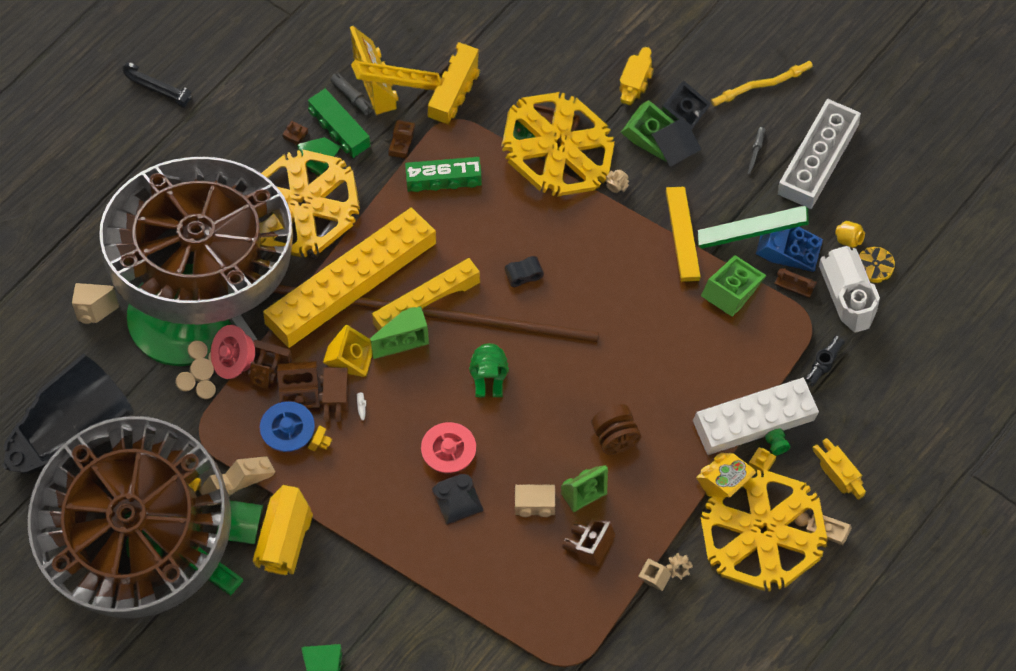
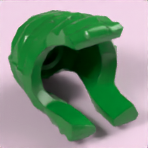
M491 343L483 344L472 355L469 372L475 381V397H485L484 378H494L493 397H503V380L507 376L509 368L505 353L498 345Z

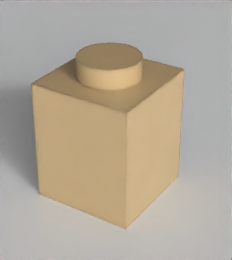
M647 559L639 577L646 584L663 591L672 573L665 566Z

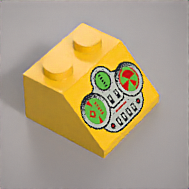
M720 453L715 456L714 461L710 465L705 466L701 470V473L696 478L708 496L731 497L756 471L735 454Z

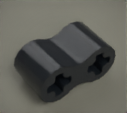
M536 256L528 257L519 262L509 263L504 267L512 287H518L530 281H537L544 276L543 269Z

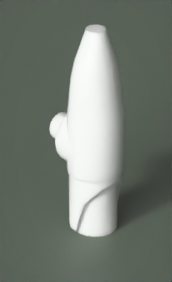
M357 393L358 412L363 421L366 414V401L364 400L363 393Z

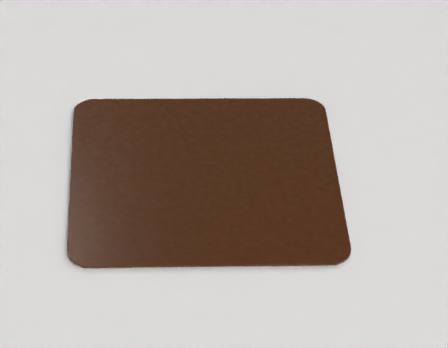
M452 119L448 124L441 122L435 125L426 133L314 275L409 208H413L436 230V244L362 297L394 301L470 258L480 272V283L465 292L462 290L446 295L426 307L599 332L598 342L424 316L428 328L429 344L373 359L372 355L365 377L348 374L347 411L341 412V421H336V411H329L330 419L329 421H324L323 404H320V407L307 408L314 418L315 430L319 425L326 428L324 436L332 439L327 449L318 446L315 451L307 448L310 443L309 441L298 450L283 452L275 450L265 443L260 433V422L264 413L270 407L280 403L278 374L275 384H271L268 389L250 384V377H248L249 369L230 379L204 411L199 423V437L202 446L211 457L229 468L237 459L268 457L275 470V474L270 478L255 483L272 495L283 485L299 488L312 511V519L540 661L556 667H571L585 662L595 654L644 584L639 574L647 559L657 563L660 561L705 496L706 491H704L696 478L701 473V470L705 466L710 465L718 454H734L739 447L738 445L707 455L693 422L696 413L782 385L811 341L812 324L809 315L801 305L763 283L759 285L743 307L732 317L701 296L708 279L723 267L726 262L695 246L701 276L700 281L681 282L672 232L597 190L558 197V191L553 196L552 189L547 188L545 193H543L542 188L539 191L508 163L505 157L510 151L502 150L504 147L502 146V137L472 121ZM480 157L481 186L458 187L456 189L444 188L435 191L421 190L419 192L407 190L405 163ZM538 157L523 160L537 175H543L545 161ZM563 172L562 180L565 184L581 182ZM531 256L538 257L544 276L537 281H530L518 287H512L504 267L509 263L519 262ZM349 305L290 348L271 329L261 341L291 350V363L317 361L320 393L323 392V387H320V375H324V368H331L323 363L328 345L345 325L352 327L370 339L378 332L373 324L372 313L379 309ZM491 343L498 345L504 351L507 358L509 371L503 380V397H493L494 378H484L485 397H475V381L469 372V367L474 351L483 344ZM255 355L253 361L255 364H257L259 356ZM357 393H363L364 400L366 401V414L363 421L358 412ZM625 404L629 407L633 415V422L637 424L642 438L634 447L627 451L613 455L606 454L599 442V436L595 434L591 425V420L598 412L605 408ZM446 422L458 423L466 427L473 434L476 441V453L472 462L464 469L453 473H443L434 470L425 462L421 453V443L425 434L432 427ZM606 465L608 468L607 494L573 512L561 494V485L567 479L576 478L586 469L590 470L597 466ZM460 474L469 475L484 511L446 525L432 493V488L439 482ZM515 485H555V515L548 517L540 515L522 517L515 515ZM592 517L611 522L615 537L599 567L581 562L576 552L562 548L565 537L578 541L582 537V535L571 533V526L574 525V521L588 525Z

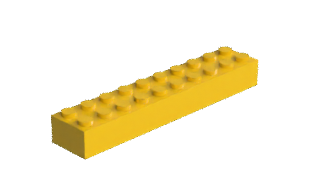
M409 208L264 310L265 324L290 348L435 245L436 230L413 208Z

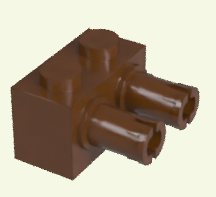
M592 517L588 525L574 521V525L571 526V533L582 535L580 541L565 537L562 548L576 552L581 562L599 567L615 537L611 522Z

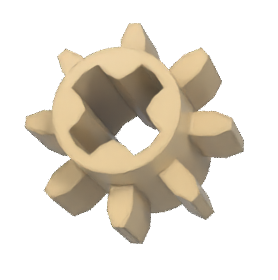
M622 170L610 171L606 177L607 187L614 193H618L620 190L624 192L629 186L627 184L629 182L627 180L628 175Z
M677 553L673 558L669 557L670 564L666 565V567L671 571L672 578L677 576L682 580V577L685 575H690L688 568H692V564L688 562L687 555L682 557Z

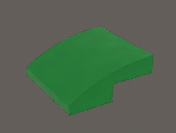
M230 500L231 525L228 540L256 544L264 505Z

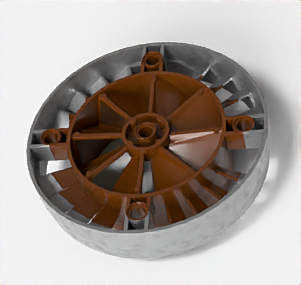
M181 158L144 170L127 181L114 194L103 213L100 224L102 256L116 290L128 303L141 312L172 323H214L239 316L253 309L268 298L281 283L288 269L293 241L291 213L280 190L267 177L253 168L222 158ZM273 212L283 229L260 234L259 218ZM170 228L177 229V235L155 240ZM286 236L287 238L285 246H261L260 237ZM179 241L181 247L161 267L147 259V255ZM261 250L282 253L276 263L261 259ZM190 251L194 252L193 274L184 275L183 271ZM260 265L270 268L264 276L259 275ZM141 276L143 281L139 288L129 283V281Z
M140 416L106 420L90 426L69 439L57 450L43 468L33 489L28 511V534L31 549L39 568L48 581L77 605L90 611L118 618H139L155 615L169 610L191 597L204 585L217 568L228 542L231 525V506L227 488L217 464L206 449L193 436L178 426L156 418ZM146 434H155L151 452L143 450ZM133 435V449H125L124 436ZM167 437L174 438L177 441L167 459L161 457L160 453ZM107 441H111L113 452L97 458L92 449ZM187 446L193 448V450L176 462ZM87 453V456L84 459L80 460V458ZM192 462H196L195 467L189 469V465ZM75 463L81 469V472L76 477L68 472ZM211 467L218 479L220 489L197 497L190 483ZM60 485L68 490L65 494L57 491L56 488ZM105 487L114 497L113 500L103 491ZM221 502V512L202 513L201 506ZM49 506L62 508V511H48ZM88 512L106 513V518L85 522ZM128 512H132L130 518L125 519V515ZM203 524L219 526L218 534L203 532ZM62 527V530L46 533L48 528ZM112 527L115 531L93 562H91L86 547ZM142 530L168 554L164 559L159 556L141 533ZM124 536L129 537L131 574L127 575L118 573ZM67 544L66 549L50 560L48 551ZM200 544L212 548L208 555L197 551ZM67 562V566L60 570L62 563ZM191 562L199 569L189 579L183 570ZM84 566L89 572L71 593L63 585V582ZM102 580L92 605L88 604L99 582ZM167 583L173 592L156 601L153 588ZM116 587H119L115 609H111ZM134 590L138 591V607H134Z

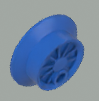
M281 402L273 405L264 413L260 422V433L265 443L271 448L283 452L295 451L305 446L312 438L315 430V422L311 412L305 406L296 402Z

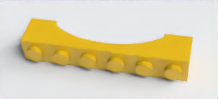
M468 258L372 313L373 324L379 331L408 308L421 306L423 309L446 295L462 290L465 292L480 283V272L471 259Z

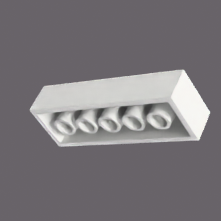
M827 99L779 182L778 195L812 209L859 126L861 113Z
M800 378L698 411L693 422L707 455L765 437L767 433L774 429L781 428L787 430L814 421L819 411L805 379Z

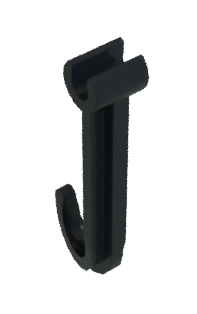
M125 63L123 66V73L129 80L174 99L183 108L187 106L193 97L190 95L191 91L186 88L179 90L137 72L139 67L135 64Z

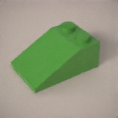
M648 100L640 105L621 133L635 145L666 161L652 134L674 123V121Z
M735 255L708 279L701 296L733 317L759 287L766 275Z
M421 306L411 307L406 311H402L370 338L373 359L429 344L427 323Z
M597 466L590 470L586 469L576 478L567 479L561 485V494L573 512L607 494V466Z

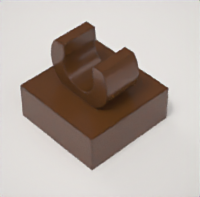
M291 121L282 135L284 139L298 145L307 135L308 128Z

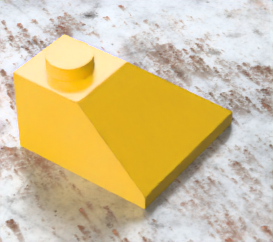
M345 325L328 345L323 363L331 368H347L348 374L365 377L372 357L371 341L352 327Z

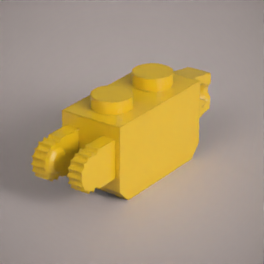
M644 47L638 56L633 55L629 57L620 78L621 103L631 106L636 98H640L641 93H645L647 88L646 81L648 78L651 79L654 68H651L650 48Z
M827 438L822 441L828 451L827 453L818 445H815L813 451L821 460L820 465L837 488L842 493L851 492L858 500L864 497L866 491L862 487V475L838 446L835 447Z

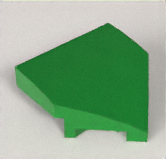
M320 138L297 145L302 156L303 150L334 157L340 149L339 145L327 138ZM309 160L306 163L307 169L318 176L323 174L329 165L314 160Z

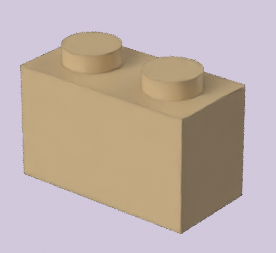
M515 485V515L522 517L530 515L548 517L555 515V485Z

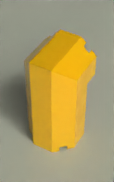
M283 485L270 498L253 558V563L256 567L260 568L263 565L265 566V571L281 575H287L288 571L290 574H294L305 531L309 529L313 516L299 488Z

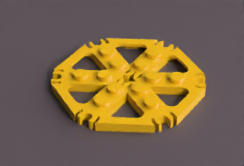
M560 92L521 98L516 103L519 108L512 105L508 111L502 146H504L502 150L510 151L505 157L508 163L539 191L542 188L543 193H545L547 188L552 189L553 196L557 191L558 197L598 189L601 185L598 180L604 183L609 174L614 142H612L614 138L606 136L610 132V129L607 128L608 125L578 98L574 101V96H571L569 101L564 98L565 93H562L560 98ZM553 102L555 104L552 125L534 109V104ZM574 111H581L594 123L595 127L571 132ZM518 120L536 137L522 140L515 139L513 136L515 121ZM558 139H559V142H560V145H561L559 148H558L557 143H556V141H558ZM604 148L603 165H596L580 150ZM546 156L543 175H537L523 160ZM565 163L585 181L565 184L562 180Z
M298 150V155L295 158H292L291 153H288L287 157L284 154L261 174L268 178L279 168H287L290 190L277 188L289 206L292 224L295 222L298 239L295 244H292L291 255L302 257V251L304 256L307 257L309 249H312L315 255L317 254L316 247L318 246L320 253L353 226L352 223L356 221L351 215L359 214L358 209L360 210L354 172L350 166L343 169L346 166L344 160L303 150L302 156L300 150ZM309 160L329 164L328 170L309 184L306 163ZM344 181L347 182L349 199L346 202L325 198ZM305 200L306 203L300 206L299 202ZM272 214L264 222L259 223L260 234L283 229L275 214ZM314 216L336 221L338 225L325 236L318 237ZM277 236L261 237V246H285L286 243L275 241L274 238Z
M757 470V477H751L741 486L747 491L751 514L725 506L723 504L725 497L713 496L705 505L706 509L711 510V512L708 514L702 512L703 518H701L708 561L712 567L715 564L721 565L717 569V573L721 574V577L765 591L764 583H766L768 591H771L770 585L772 583H777L778 588L781 589V580H783L784 587H786L820 561L823 551L817 548L819 546H827V536L819 497L817 499L816 493L812 496L807 495L811 490L810 486H807L804 482L763 470L764 477H762L761 471ZM769 482H776L791 487L793 489L792 495L770 510L766 489ZM811 509L814 512L817 527L814 533H807L787 526L806 510ZM716 525L741 534L722 549H717L713 543L711 528ZM767 526L768 531L762 534L759 528ZM777 546L805 554L806 557L790 571H784L781 568ZM757 549L761 567V574L759 576H750L734 569V566Z

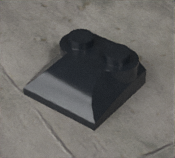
M683 80L671 93L661 109L669 118L676 121L684 117L692 130L711 103Z
M460 474L439 482L432 488V493L446 525L484 511L469 475Z

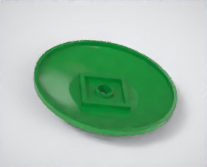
M193 264L185 265L184 275L193 274ZM130 303L127 310L128 329L136 346L149 358L172 366H189L193 363L195 359L191 358L188 354V347L193 341L205 343L207 354L204 358L208 359L212 342L217 332L224 326L232 325L228 319L207 324L172 323L151 317L136 309Z

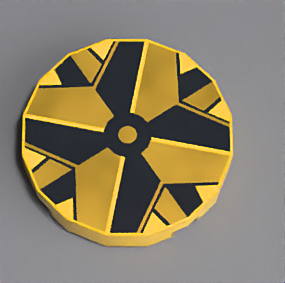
M870 247L860 253L859 257L870 282L879 283L891 277L894 272L895 261L887 250L880 247Z

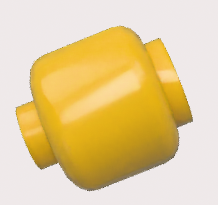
M845 221L837 226L835 235L840 244L855 248L862 244L865 232L861 225Z

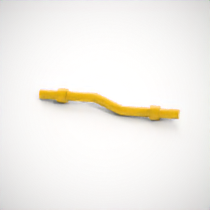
M808 61L800 66L795 65L789 71L772 79L751 81L733 90L729 89L723 92V95L712 99L711 103L713 106H716L725 101L729 102L735 96L750 89L774 86L791 77L796 78L802 72L812 68V62Z

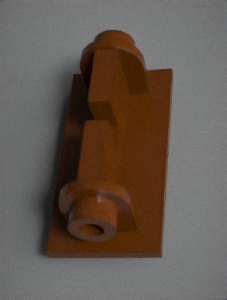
M782 268L779 269L778 277L774 284L810 298L817 282Z

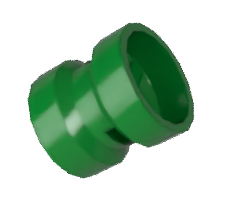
M781 428L774 429L765 435L767 443L771 444L770 450L773 455L783 454L791 447L789 442L785 440V433Z

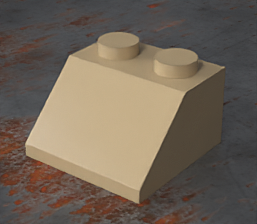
M75 284L72 305L79 322L85 324L97 323L119 307L114 286Z

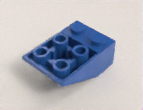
M800 227L761 235L756 254L773 263L814 272L823 239Z

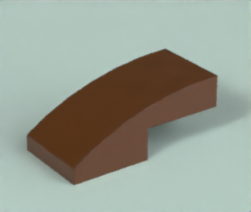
M397 120L388 156L407 158L415 123Z

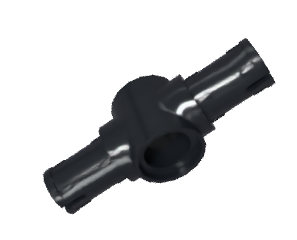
M834 336L828 347L817 353L811 371L804 378L806 384L811 382L809 386L814 387L820 376L831 370L833 361L837 357V352L845 343L842 338L839 339L838 336ZM820 360H827L828 362H827V363H824V362H821Z

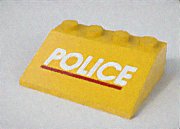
M351 26L350 33L354 60L385 65V62L380 60L382 57L379 47L375 48L371 39L354 26ZM362 80L376 115L397 109L396 101H398V96L395 90L392 91L391 87L393 84Z

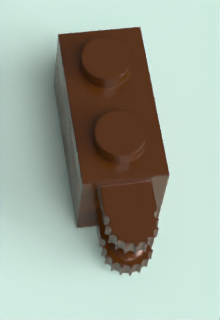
M324 368V375H320V387H323V392L319 393V403L323 404L324 421H329V411H336V421H341V412L347 411L349 380L347 368Z

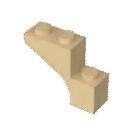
M268 457L237 459L227 473L222 474L228 495L231 496L242 488L270 478L275 474V470ZM216 475L209 476L199 489L202 495L220 489Z

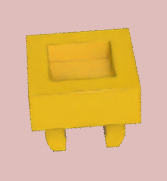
M319 425L307 447L308 449L315 451L318 446L327 449L332 439L324 436L326 428Z
M759 447L750 460L749 466L760 470L762 473L763 470L769 471L776 460V456L766 449Z

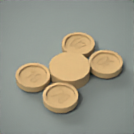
M193 341L188 347V354L195 360L190 366V373L182 372L177 376L176 386L181 391H190L194 387L196 380L199 382L196 387L197 395L201 399H210L216 391L215 385L209 381L214 372L211 352L208 355V359H205L207 346L202 341Z

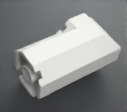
M845 246L831 250L828 253L829 257L826 259L825 256L820 258L819 267L839 317L853 332L869 329L880 300L874 284L870 283L857 249L853 248L852 251L850 247Z

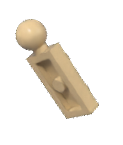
M804 512L794 520L796 525L800 527L808 525L806 528L808 533H814L817 529L814 514L810 518L809 514ZM823 515L827 539L844 545L852 529L851 525Z

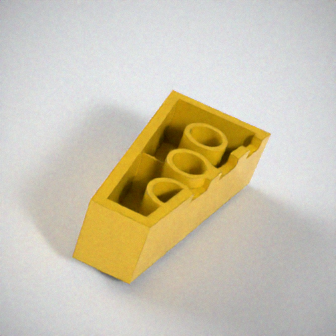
M460 42L456 46V56H451L448 72L444 71L440 86H437L428 104V117L446 124L450 122L451 118H455L458 106L463 104L466 92H470L473 80L477 79L480 73V69H478V49Z

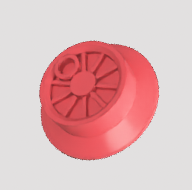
M236 325L222 327L215 335L211 346V361L216 373L222 378L232 379L251 367V362L254 361L255 357L253 340Z
M452 422L441 423L432 427L425 434L421 443V453L425 462L434 470L443 473H453L464 469L472 462L476 453V441L473 434L466 427Z

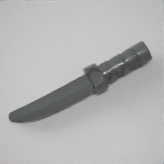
M759 127L756 141L753 144L754 151L748 174L751 173L758 151L762 148L766 131L763 127Z

